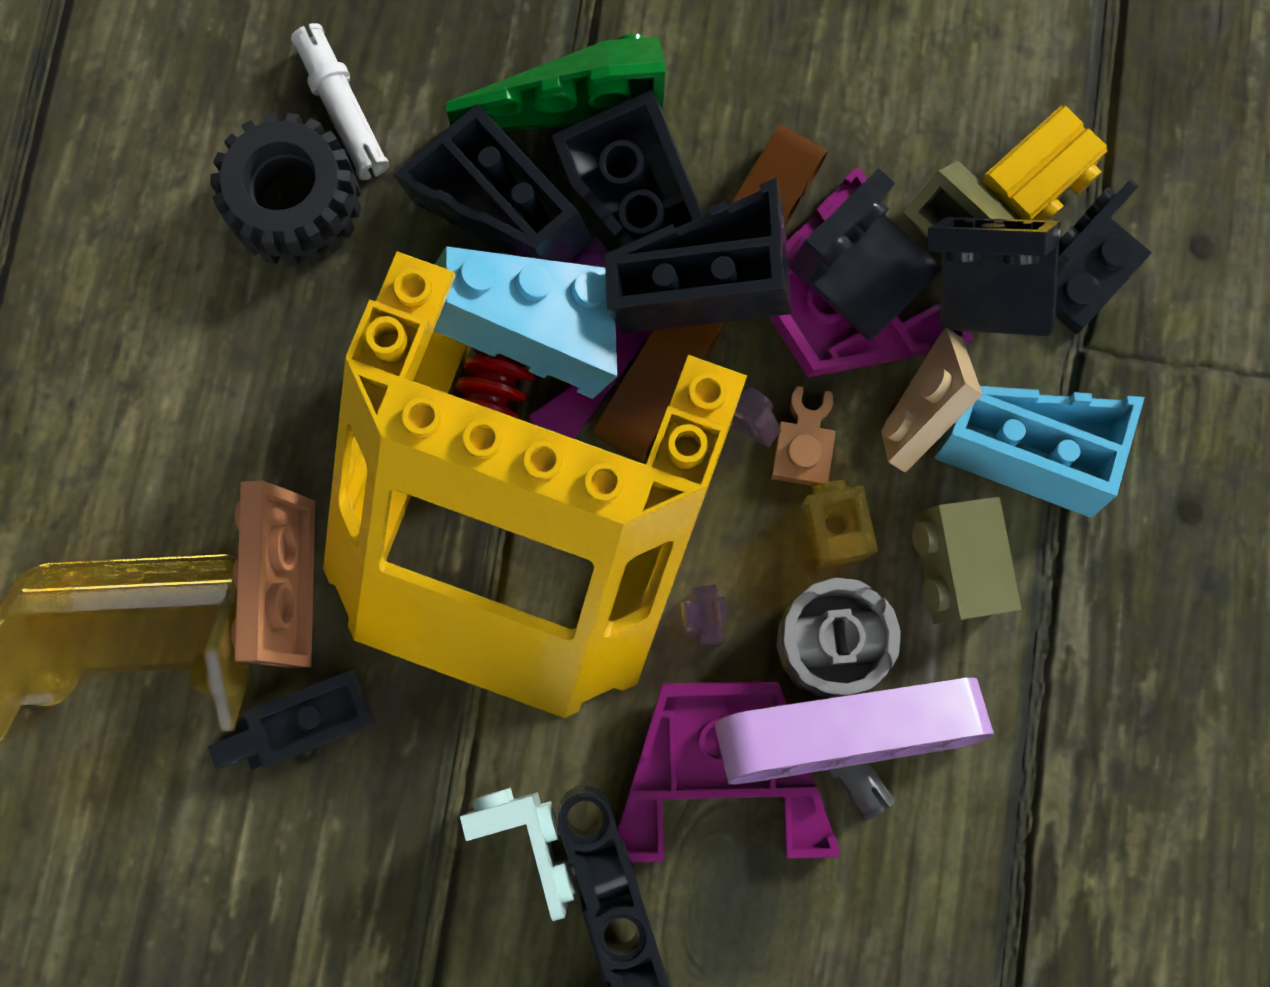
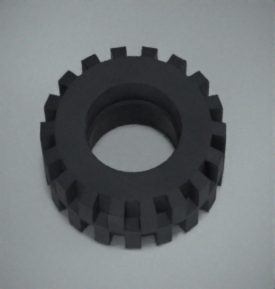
M275 113L263 115L264 123L255 126L251 119L241 125L245 131L241 136L236 137L231 133L226 138L224 143L228 148L227 153L217 152L213 161L219 173L211 174L210 186L216 193L212 198L216 208L223 216L222 218L244 247L254 256L260 253L265 262L277 265L280 257H282L288 267L300 266V258L307 257L311 264L321 261L322 258L319 252L326 248L334 254L341 248L338 241L340 235L342 234L350 238L355 229L350 217L359 218L361 205L357 197L361 196L360 186L338 139L331 131L325 133L321 123L311 118L304 125L299 114L287 113L285 121H279ZM295 172L306 173L315 177L311 192L298 205L285 210H270L261 207L265 190L278 177Z

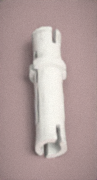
M309 24V29L313 35L311 38H309L305 27H300L292 34L291 42L296 47L309 73L307 83L312 93L320 96L356 169L355 172L358 179H371L368 171L369 168H372L375 177L381 175L389 168L390 164L387 158L384 157L348 83L350 74L346 65L337 61L320 24Z

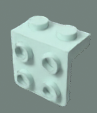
M511 788L473 799L474 810L460 816L466 841L526 824L551 919L556 921L565 918L568 907L567 902L574 900L575 888L566 859L560 861L555 859L551 841L558 840L557 836H560L551 801L541 804L538 792L513 798Z

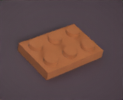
M263 480L241 482L240 500L235 508V522L239 530L238 558L233 567V581L237 588L236 618L231 627V640L235 648V661L285 668H311L315 500Z

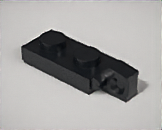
M353 669L245 712V717L234 721L238 734L209 745L208 749L215 768L221 767L223 769L247 760L251 771L262 767L269 768L377 723L357 670Z

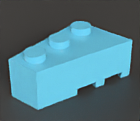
M446 247L435 265L454 271L456 277L434 328L435 332L496 357L499 353L530 366L529 372L543 378L550 375L578 387L577 393L591 399L617 377L615 322L607 310L605 268Z
M980 386L983 395L941 436L934 459L1092 518L1118 494L1145 397L1126 396L1124 400L1092 398V393L1074 392L1071 397L1039 395V390Z

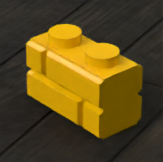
M1061 105L986 172L981 182L1022 220H1052L1064 208V205L1059 201L1063 195L1071 189L1078 196L1102 173L1096 165L1108 151L1107 145L1089 128L1085 129L1083 122L1067 106Z

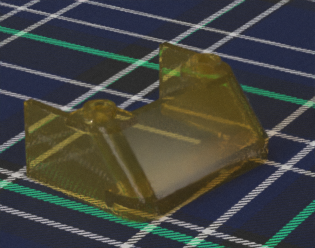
M223 554L47 563L32 567L21 573L0 605V742L3 741L21 705L51 706L63 701L75 689L81 676L86 674L190 669L193 688L201 694L214 697L221 731L233 730L250 678V663L235 661V648L231 640V627L236 618L237 588L233 581V567L238 556Z

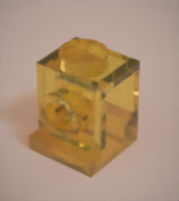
M835 480L812 487L813 494L807 495L802 502V507L814 556L812 559L814 569L866 560L877 553V543L863 485L847 488L845 480ZM829 516L839 517L844 523L843 533L833 534L829 532L825 524L826 518Z

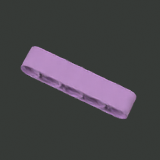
M962 678L750 710L726 716L714 724L727 781L729 784L735 785L955 749L977 744L994 736L977 678Z

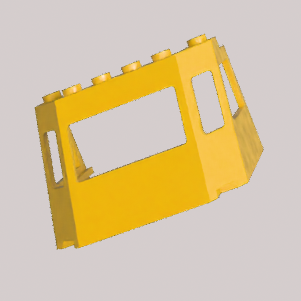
M397 251L377 300L369 299L345 357L323 564L324 573L329 584L335 585L349 617L348 628L354 641L565 719L579 712L582 703L613 688L624 691L637 685L729 432L747 375L688 355L647 464H642L453 396L457 380L471 347L435 332L434 328L456 277L455 272ZM411 496L591 561L594 565V570L577 628H566L387 562V556Z

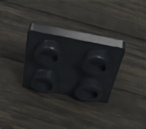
M879 168L804 241L789 267L868 341L874 340L941 270L939 263L885 215L889 208L883 201L895 185V182Z
M1132 179L1117 194L1107 187L1077 223L1071 226L1060 238L1055 317L1076 335L1084 329L1152 254L1150 250L1111 218L1139 187Z
M946 217L929 227L927 251L942 252L941 328L945 329L947 327L950 330L1050 336L1055 330L1061 221Z

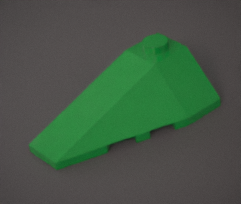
M627 34L616 40H605L447 101L446 111L450 126L473 106L478 104L503 132L570 127L649 90L653 91L663 110L666 69L659 37L645 38L639 34Z

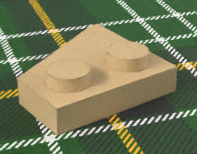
M947 327L939 335L881 430L888 462L905 473L983 395L963 338Z

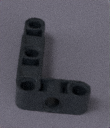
M589 785L576 786L567 791L560 801L558 824L567 853L566 863L570 865L581 901L582 914L603 981L607 983L608 987H670L624 839H620L610 804L605 794L596 787ZM583 801L594 803L602 812L597 825L587 830L575 828L567 817L573 805ZM620 918L631 920L637 926L636 934L631 940L618 944L610 941L605 936V928L613 920Z

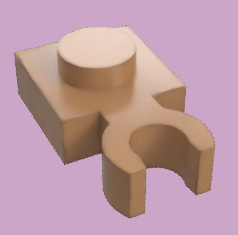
M797 386L789 402V409L796 423L781 421L779 425L771 479L825 488L829 480L836 431L820 428V425L827 418L833 407L832 392L825 391L820 402L821 407L817 410H809L802 403L803 387Z

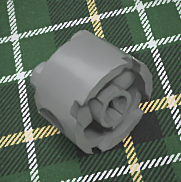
M833 578L813 584L788 605L778 624L776 648L782 668L789 675L793 684L815 696L828 698L849 696L869 690L878 684L887 675L889 669L893 667L900 648L901 630L895 611L884 597L881 598L877 592L870 589L872 587L859 580Z

